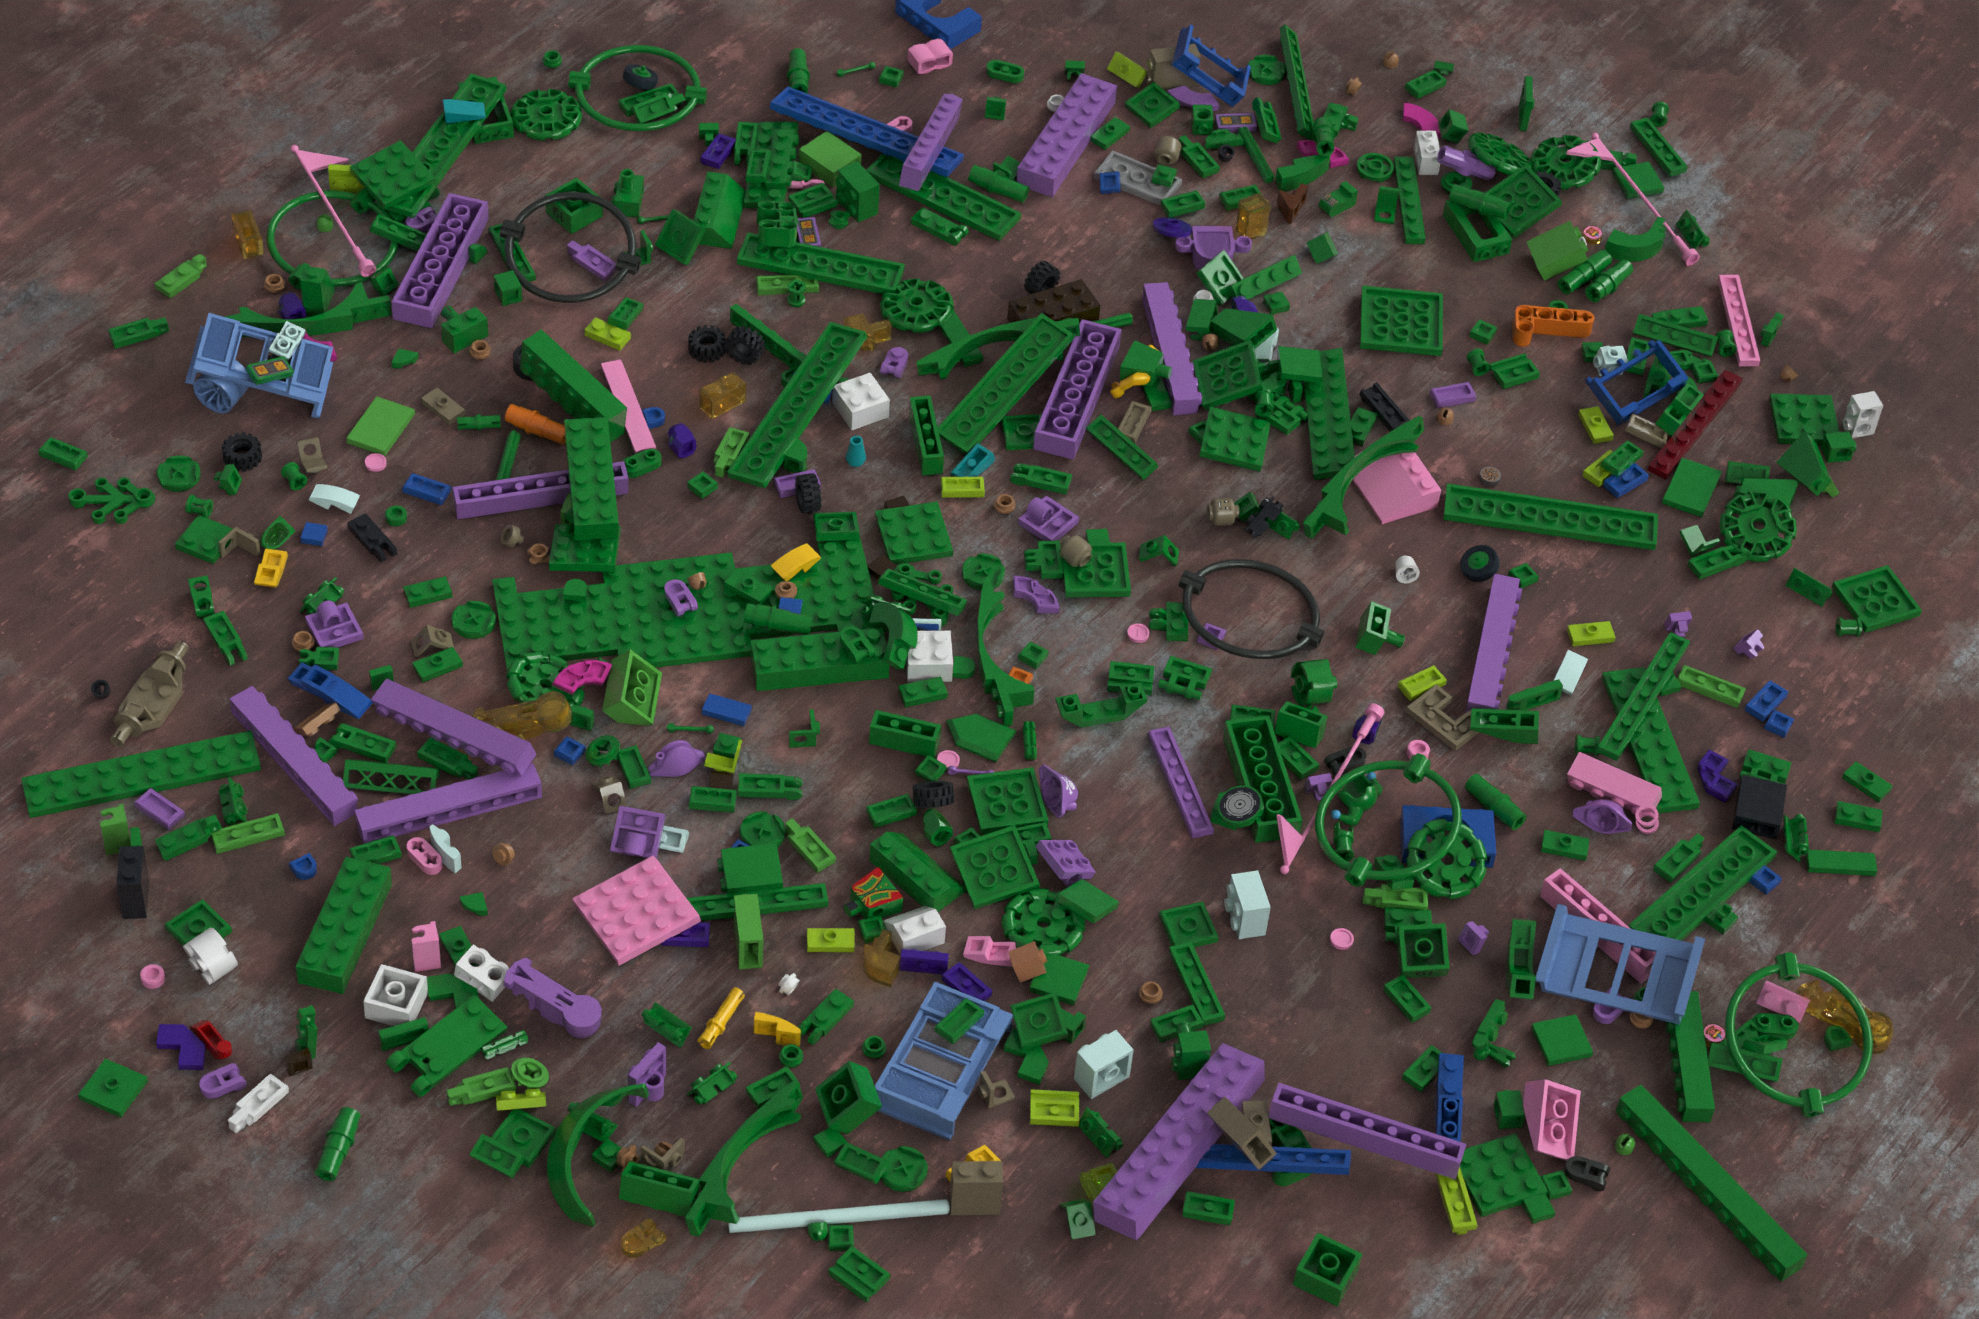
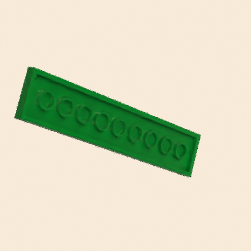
M470 73L451 100L484 103L487 118L506 92V84ZM443 110L412 152L432 173L436 183L386 210L414 219L485 119L446 123ZM377 202V207L384 209V208Z
M829 322L727 471L729 478L766 488L785 460L784 454L800 438L867 339L865 331Z
M1448 483L1446 486L1443 520L1655 550L1657 546V513Z
M250 730L21 777L29 817L34 818L140 796L150 788L159 792L227 778L229 776L261 770V765L252 731Z

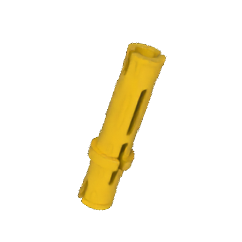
M732 988L714 1017L708 1020L706 1023L707 1027L698 1038V1043H700L701 1047L710 1049L719 1034L721 1035L725 1031L726 1023L745 997L741 989Z

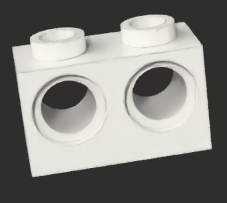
M1417 131L1413 149L1418 174L1438 175L1440 163H1438L1437 157L1440 148L1436 131Z
M1875 391L1851 396L1845 418L1843 419V428L1845 431H1849L1852 438L1873 435L1883 408V404Z
M472 945L457 962L454 976L477 988L480 994L493 1002L505 988L504 979L509 967L505 963L498 962L492 958L485 949ZM470 963H477L479 966L474 967ZM495 976L498 980H492L489 977Z

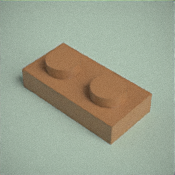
M336 702L325 704L293 728L296 734L310 737L319 731L317 727L321 724H327L334 720V714L341 709Z

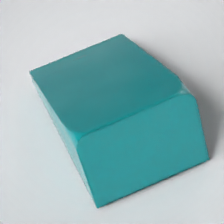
M451 99L443 100L446 123L486 119L484 103Z
M977 443L952 470L951 475L954 477L979 476L995 461L994 453Z

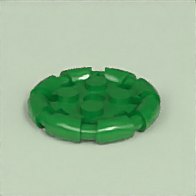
M538 89L522 95L521 99H517L512 106L511 116L514 127L521 134L525 133L528 138L545 141V139L549 138L558 140L571 134L572 130L575 131L579 127L582 120V109L575 98L567 96L563 91L555 89L540 91Z
M1478 132L1472 134L1468 139V147L1475 154L1476 158L1487 166L1492 165L1496 167L1498 172L1510 176L1526 164L1531 169L1533 168L1530 158L1521 149L1512 143H1506L1501 137Z
M1562 135V137L1556 138L1554 136L1541 142L1538 148L1532 152L1530 160L1533 166L1532 170L1536 174L1539 171L1541 173L1547 172L1548 175L1551 173L1561 182L1560 190H1569V187H1576L1577 189L1590 183L1593 180V176H1597L1600 171L1601 158L1599 156L1585 158L1566 154L1568 150L1589 141H1583L1578 136ZM1590 143L1594 147V149L1592 150L1598 151L1597 148L1592 143Z
M915 278L901 281L897 286L896 294L888 293V290L885 291L880 301V311L883 318L888 320V324L904 332L912 330L913 333H924L932 331L936 326L941 327L950 319L952 315L951 309H954V302L950 292L945 291V287L931 280L921 281V279Z
M1748 491V494L1735 496L1724 507L1725 512L1720 516V533L1724 535L1726 546L1733 545L1735 555L1745 553L1748 556V561L1768 562L1771 558L1777 559L1791 548V542L1796 538L1797 534L1796 519L1792 517L1791 508L1778 496L1775 498L1765 491ZM1750 502L1753 505L1747 507L1746 503ZM1765 503H1768L1772 505V508L1770 510L1768 508L1763 507V505ZM1735 513H1737V514H1739L1740 516H1739L1738 518H1736V517H1733L1732 515L1735 514ZM1779 516L1783 517L1784 520L1780 521ZM1759 521L1763 523L1764 528L1758 530L1754 528L1753 523ZM1737 530L1738 535L1733 536L1732 531ZM1778 533L1784 534V538L1778 537ZM1734 544H1738L1740 546V549L1737 548ZM1746 544L1747 546L1753 547V548H1752V550H1749V549L1745 548L1744 545ZM1770 544L1771 550L1766 551L1764 546Z
M531 652L521 655L519 659H515L507 670L508 690L516 702L519 701L523 705L522 708L528 712L540 711L548 702L560 701L563 702L566 708L564 716L566 717L569 716V710L573 704L581 706L585 696V692L582 690L584 685L577 688L573 695L552 686L558 674L568 667L569 664L564 659L553 654L546 656L542 655L541 652ZM540 684H544L549 688H543Z
M1437 819L1425 823L1421 830L1417 829L1407 846L1409 856L1406 858L1407 866L1416 865L1434 854L1446 840L1448 835L1444 836V830L1450 831L1452 822H1448L1446 819ZM1461 823L1459 835L1452 848L1446 854L1452 860L1451 865H1445L1440 860L1432 867L1424 870L1431 878L1427 879L1423 872L1411 876L1419 882L1420 888L1428 894L1437 898L1441 896L1448 897V899L1462 898L1469 895L1473 888H1478L1483 881L1487 870L1485 867L1487 853L1483 842L1475 837L1474 831L1470 827ZM1428 835H1429V836L1432 838V840H1433L1432 842H1430V844H1429L1428 841L1426 840V837H1427ZM1464 839L1471 845L1467 849L1461 843ZM1418 853H1423L1424 859H1420ZM1471 860L1476 861L1475 867L1469 866ZM1462 876L1467 880L1466 883L1460 881ZM1441 882H1448V888L1442 887Z
M1047 888L1031 889L1024 895L1018 894L1006 905L1004 909L1005 914L1001 920L1005 938H1009L1010 942H1015L1016 948L1035 941L1036 945L1040 946L1037 947L1038 950L1043 949L1046 956H1061L1062 953H1069L1074 950L1083 938L1082 932L1086 929L1085 918L1056 900L1060 891L1054 893L1050 892ZM1047 900L1055 902L1054 906L1046 904ZM1069 912V913L1071 914V915L1065 917V914H1066V913ZM1040 922H1045L1049 924V926L1046 928L1039 927L1037 924Z

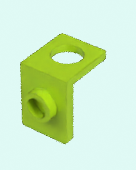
M742 740L738 741L734 759L707 753L704 766L713 768L718 772L734 773Z

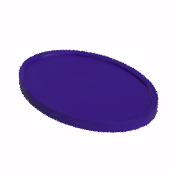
M1157 218L1153 221L1154 230L1166 236L1181 238L1190 236L1192 233V227L1179 219Z

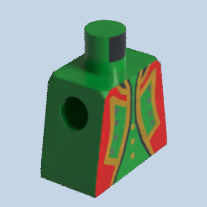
M878 867L852 885L850 889V902L844 904V910L849 917L860 913L864 919L876 916L885 918L902 911L903 896Z

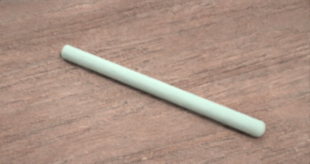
M942 1199L739 1217L740 1220L737 1224L728 1223L729 1233L807 1227L808 1224L826 1222L827 1225L943 1215L949 1213L950 1203L948 1200Z

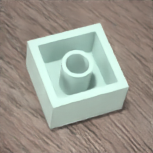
M1258 870L1231 874L1230 884H1227L1228 896L1224 899V906L1226 912H1230L1232 930H1236L1238 939L1266 935L1271 907Z
M1117 1030L1102 1035L1097 1041L1090 1045H1084L1077 1052L1074 1080L1089 1098L1093 1099L1130 1077L1133 1048Z

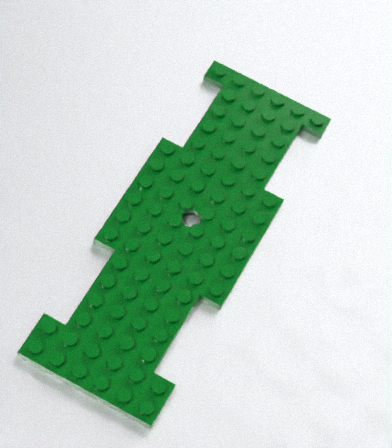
M861 538L860 540L819 542L818 553L821 559L806 572L801 569L789 580V582L794 583L797 587V595L794 599L803 600L801 614L813 617L810 632L828 630L841 632L847 626H855L860 630L876 628L869 623L870 618L866 617L862 612L866 604L861 602L873 596L874 592ZM732 552L616 565L615 572H602L604 583L586 585V601L563 600L564 588L517 593L514 577L492 579L506 670H508L515 659H519L521 655L531 652H541L542 655L546 656L553 654L565 661L600 656H619L631 649L655 668L750 657L751 639L793 635L796 633L777 630L768 631L767 628L744 623L747 603H754L725 588L724 581L736 569H739L773 588V593L762 605L770 607L776 605L779 608L780 600L775 594V587L784 580L772 569V564L735 568ZM704 572L707 581L706 586L700 590L692 589L687 578ZM674 579L683 581L696 599L698 609L692 612L688 610L684 612V615L678 617L674 615L671 610H668L671 605L664 594L665 584Z

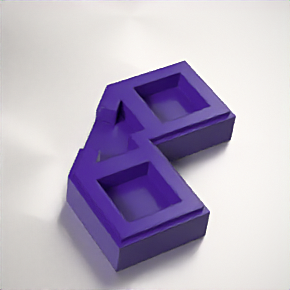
M1709 749L1698 763L1697 769L1706 793L1726 803L1735 792L1738 784L1720 775L1727 766L1728 759Z
M159 1024L157 1049H180L179 1070H204L206 1045L183 1024Z

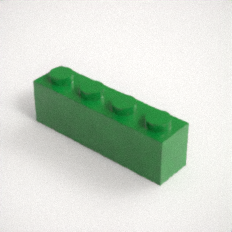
M931 395L910 397L909 418L922 476L943 474L944 454Z

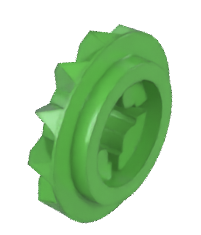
M532 1058L517 1059L512 1064L510 1070L512 1080L518 1081V1086H526L527 1090L545 1087L549 1079L546 1067Z

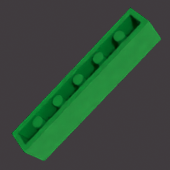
M1691 991L1680 1025L1666 1022V1033H1670L1668 1049L1673 1054L1671 1071L1675 1072L1676 1076L1674 1079V1091L1678 1092L1679 1097L1677 1098L1676 1108L1677 1112H1681L1682 1122L1710 1123L1715 1111L1709 1063L1698 991Z

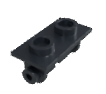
M1273 495L1270 498L1265 497L1258 506L1261 509L1257 514L1254 515L1252 513L1244 522L1246 524L1245 531L1250 528L1252 530L1250 534L1255 538L1261 537L1270 526L1264 520L1266 517L1273 522L1283 511L1284 505L1278 500L1274 503L1273 500L1275 498Z

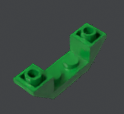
M1141 682L1120 686L1118 698L1081 704L1077 694L1055 698L1061 717L1081 728L1125 720L1148 700Z

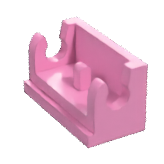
M435 921L430 922V924L414 927L412 933L423 932L425 934L422 937L411 939L415 972L441 968L439 938Z

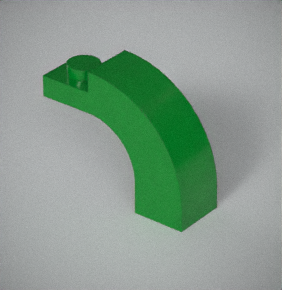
M1658 216L1651 229L1640 235H1631L1614 229L1606 242L1605 250L1612 259L1619 261L1625 259L1629 262H1638L1652 258L1663 247L1666 235V228L1663 227L1665 219Z
M874 603L869 623L876 628L883 627L884 632H889V640L883 661L897 670L904 669L909 649H916L918 632L915 621L910 615L891 603Z
M1512 918L1506 965L1509 997L1533 999L1536 979L1533 971L1535 920Z

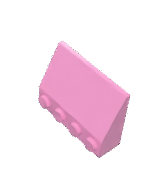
M1400 453L1379 459L1365 467L1352 480L1381 524L1437 508L1439 504L1441 489L1416 453Z

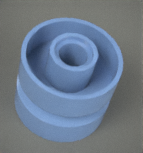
M235 360L233 368L246 371L244 366ZM201 374L194 382L193 389L196 397L204 406L217 413H227L249 389V386Z

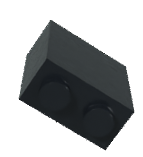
M1742 775L1737 793L1732 830H1737L1742 825L1754 835L1776 840L1781 828L1787 785Z
M144 846L119 847L117 890L123 919L147 918L149 875Z

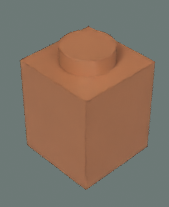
M1035 941L1008 951L1012 967L1020 983L1047 973L1044 963L1048 962L1043 949L1038 950Z

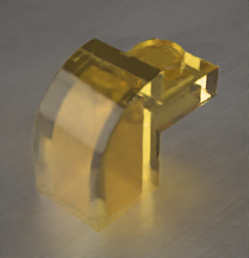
M863 313L844 318V326L865 331L867 334V339L859 350L872 351L876 343L891 340V323L889 320L869 324Z
M883 929L880 937H875L872 946L865 944L863 969L872 981L892 987L900 970L901 956L888 952L891 947L892 932Z

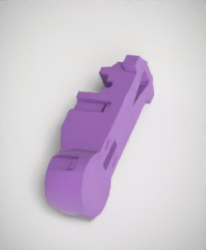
M526 957L514 962L510 969L506 971L504 986L509 990L511 989L515 996L518 994L522 995L523 993L529 1001V1009L533 1010L536 1008L540 1011L542 1017L552 1023L564 1026L571 1036L575 1038H588L598 1030L601 1025V1006L593 997L574 994L532 968V961Z

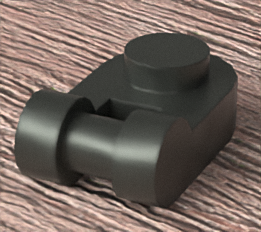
M1352 747L1332 753L1324 759L1326 766L1332 769L1334 777L1342 766L1338 762L1345 761ZM1357 747L1341 777L1351 770L1365 765L1367 754L1362 748Z
M1573 1156L1567 1160L1564 1172L1570 1180L1591 1186L1593 1190L1600 1192L1605 1190V1178L1609 1176L1610 1167L1604 1163L1581 1156Z

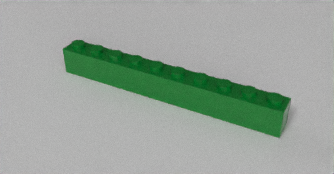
M1641 1084L1619 1098L1616 1108L1619 1118L1625 1121L1634 1130L1635 1134L1650 1146L1652 1152L1658 1155L1667 1164V1167L1683 1180L1685 1186L1691 1189L1700 1198V1201L1716 1214L1718 1220L1724 1223L1733 1232L1734 1236L1750 1249L1752 1255L1758 1258L1772 1275L1782 1282L1803 1268L1808 1254Z

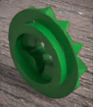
M1457 171L1445 173L1441 178V188L1445 189V193L1451 192L1452 187L1455 185L1453 181L1457 185L1469 189L1472 188L1470 177L1464 176Z
M600 736L587 747L586 759L592 766L597 765L600 768L604 764L610 766V761L617 760L616 755L621 753V744L614 736ZM599 750H600V751H608V752H607L606 754H604V753L600 754Z

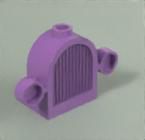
M1192 226L1191 238L1188 236L1177 237L1175 243L1177 251L1192 253L1193 263L1198 269H1201L1223 250H1225L1233 262L1234 253H1247L1251 250L1252 240L1247 236H1240L1234 240L1232 226Z

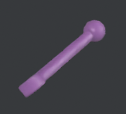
M949 766L947 772L950 775H955L956 773L978 775L993 773L994 771L966 770Z

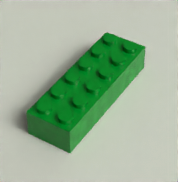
M542 329L522 341L521 371L534 380L539 388L547 392L553 401L560 404L567 414L575 419L608 417L610 443L624 434L627 407Z
M608 417L564 419L574 540L618 538L619 522Z
M883 627L861 629L862 633L874 647L875 655L870 658L864 657L862 661L856 664L851 661L849 654L841 645L840 632L751 640L750 659L756 691L889 678L890 665L883 661L887 647Z
M1261 716L1225 721L1223 741L1237 786H1250L1260 793L1264 804L1262 815L1254 820L1255 823L1250 825L1255 843L1280 840L1277 814L1282 815L1300 834L1303 820L1270 717Z
M345 857L296 965L299 984L344 994L392 886L391 867Z

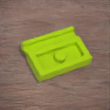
M329 164L330 190L358 193L360 189H364V186L350 172V166L352 165Z
M1031 1090L1030 1124L1078 1127L1079 1092Z

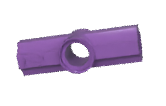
M1445 145L1438 151V163L1452 167L1464 176H1470L1471 174L1489 181L1495 175L1496 167L1492 165L1487 166L1476 158L1475 154L1471 151L1464 150L1461 152Z

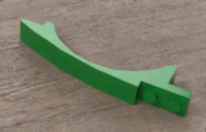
M361 282L355 284L349 296L338 306L316 316L302 319H277L258 314L244 306L239 307L240 314L225 317L275 333H280L284 324L288 321L305 329L308 336L353 330V323L391 316L392 314L389 295L368 299Z
M1036 318L999 325L964 337L936 350L916 362L918 374L922 376L939 373L940 380L947 379L950 371L965 355L990 343L1016 341ZM1066 318L1062 321H1055L1073 333L1074 337L1081 336L1078 318ZM1063 352L1056 358L1057 361L1064 360Z
M1418 416L1402 424L1372 443L1331 479L1321 490L1323 500H1320L1316 509L1304 519L1305 536L1313 539L1324 525L1346 536L1349 528L1347 526L1348 519L1343 510V500L1350 483L1360 471L1379 459L1400 453H1415L1419 449V445L1414 442L1424 431L1423 417Z
M987 576L984 579L981 591L977 624L978 666L984 693H991L992 701L997 703V717L1002 719L1003 725L1011 726L1013 725V707L1033 705L1035 690L1033 685L1019 681L1001 670L986 651L983 634L995 616L1003 611V604L999 602L1005 597L1003 591L994 592L990 576Z
M793 1080L749 1117L720 1149L700 1178L702 1191L699 1192L695 1203L685 1216V1222L690 1235L700 1237L710 1219L733 1224L738 1223L740 1218L735 1211V1203L727 1194L730 1172L739 1156L753 1142L777 1128L799 1122L801 1114L795 1111L801 1103L803 1095L798 1081Z

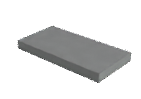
M1113 150L1094 173V179L1100 181L1099 173L1119 171L1121 190L1157 205H1161V199L1172 197L1182 185V179L1179 177H1175L1171 187L1152 183V176L1156 168Z

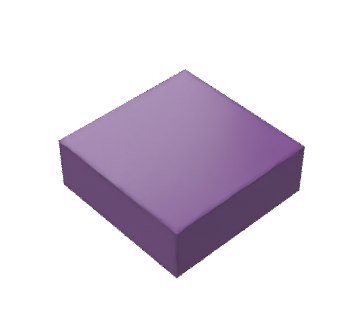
M1206 623L1204 626L1208 632L1223 641L1226 630ZM1200 635L1198 636L1197 643L1218 650V648L1208 643Z

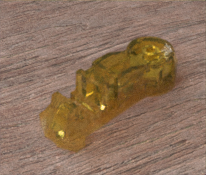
M552 691L541 695L537 700L487 711H484L482 707L476 708L472 717L523 740L535 738L546 731L553 733L562 731L571 722L572 710L562 693Z
M1817 979L1800 985L1795 993L1810 1000L1806 1012L1830 1026L1838 1025L1846 1029L1857 1047L1863 1051L1861 1026L1856 1013L1845 997L1835 988L1831 992H1823V988L1820 987V981ZM1858 999L1870 1022L1873 1037L1872 1054L1883 1053L1889 1048L1893 1038V1023L1887 1015L1870 1010Z

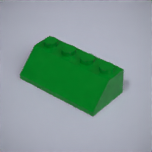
M707 171L694 222L706 229L699 245L733 249L744 207L746 190L728 174Z
M886 832L870 843L869 861L877 868L879 867L887 877L922 907H931L939 912L966 892L965 886L903 833Z

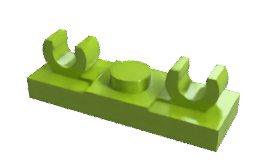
M1460 1167L1456 1179L1435 1173L1452 1233L1456 1232V1235L1467 1234L1469 1230H1476L1477 1221Z

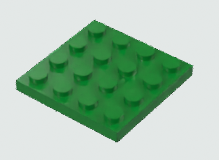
M1362 285L1360 348L1442 356L1443 293Z

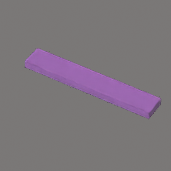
M1170 727L1149 730L1148 738L1191 838L1213 834L1214 828Z

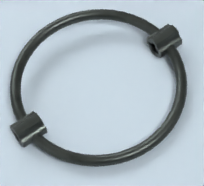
M562 192L543 197L523 209L514 221L506 219L501 225L500 237L506 238L505 258L509 270L514 271L522 287L545 300L559 303L589 301L608 293L619 285L628 273L636 275L640 269L641 257L635 256L636 239L629 220L614 204L592 194ZM563 200L587 201L605 208L620 221L626 232L628 252L619 253L616 263V270H619V272L612 280L602 287L587 293L561 295L536 287L521 274L514 260L513 242H520L524 237L526 228L522 222L534 211L547 204Z
M1247 559L1224 560L1205 566L1196 573L1185 570L1179 581L1178 586L1184 589L1182 603L1188 622L1204 640L1227 653L1250 659H1276L1294 654L1308 644L1318 648L1325 631L1319 629V607L1310 590L1295 576L1274 565ZM1228 568L1261 570L1282 578L1303 595L1311 611V624L1303 622L1296 638L1299 641L1288 647L1267 651L1240 648L1218 639L1199 623L1191 606L1192 593L1199 596L1206 584L1204 577L1213 572Z

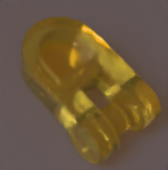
M649 1218L622 1237L621 1250L627 1257L637 1258L654 1246L663 1244L667 1239V1235L662 1230H658L656 1223Z

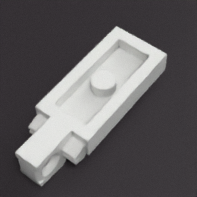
M269 1074L236 1104L233 1116L228 1119L229 1129L237 1133L246 1124L250 1126L253 1122L255 1123L289 1093L288 1086L272 1074Z

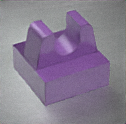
M1691 612L1669 614L1664 622L1666 631L1673 630L1674 634L1685 637L1684 633L1688 632V625L1692 620Z
M1757 629L1745 635L1733 649L1738 655L1744 653L1752 659L1758 655L1757 652L1764 649L1760 641L1763 635Z
M1328 773L1308 777L1304 784L1306 793L1313 792L1316 801L1321 800L1332 783L1331 775Z
M1471 921L1466 923L1458 941L1472 955L1480 952L1489 931L1483 925L1477 926Z

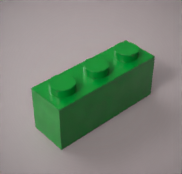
M875 710L870 724L869 744L924 757L929 754L935 758L940 744L941 725Z
M629 1161L621 1174L619 1199L633 1204L648 1206L656 1210L675 1213L679 1216H686L687 1211L692 1208L699 1194L700 1179Z

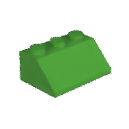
M630 649L611 661L612 666L609 672L602 711L618 723L651 726L654 722L662 672Z

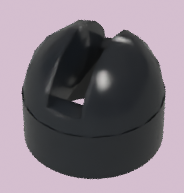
M1222 145L1218 151V158L1222 162H1229L1232 160L1235 151L1229 145Z
M97 680L91 686L93 695L98 699H106L111 692L110 686L105 680ZM101 686H104L103 694H101Z

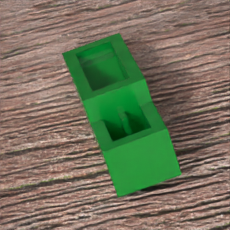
M1313 155L1292 160V165L1277 168L1275 178L1277 188L1286 192L1297 189L1301 183L1307 185L1328 171L1331 155L1327 157Z
M1687 383L1655 424L1672 436L1704 394Z

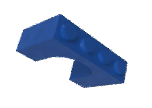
M896 0L895 13L908 21L932 40L942 39L949 49L954 48L981 31L982 16L970 7L954 16L938 18L929 15L926 11L940 4L941 0Z
M1415 805L1402 806L1400 815L1402 863H1407L1406 858L1409 856L1407 846L1414 832L1417 829L1421 830L1425 823L1433 820L1446 819V821L1452 822V808ZM1461 808V823L1470 827L1474 831L1475 837L1481 839L1487 853L1485 867L1493 868L1496 857L1493 810ZM1418 853V857L1424 859V854ZM1471 860L1470 866L1475 867L1476 861Z

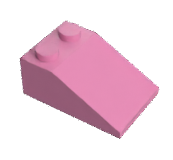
M1546 1079L1525 1082L1523 1108L1534 1151L1565 1161L1574 1156L1580 1090Z

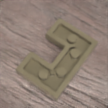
M1436 684L1407 706L1406 713L1456 751L1480 732L1470 730V710L1456 721L1442 712L1445 707L1452 703L1453 697Z

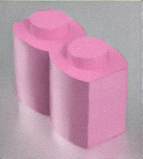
M942 39L931 40L926 44H917L908 49L907 60L918 74H926L934 69H942L952 64L953 53Z

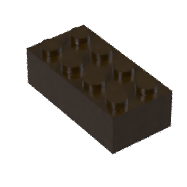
M1079 279L1009 301L1007 319L1010 323L1037 318L1042 313L1053 321L1078 318L1080 325L1082 319L1091 322L1099 320L1101 305L1084 281Z

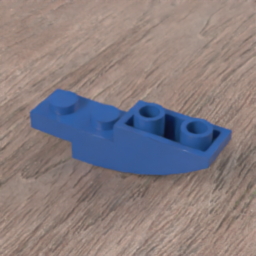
M301 663L288 677L290 684L322 698L326 704L336 702L341 712L354 718L360 719L372 705V701L359 690L315 664L311 667Z
M1440 1053L1435 1097V1134L1461 1142L1464 1055Z

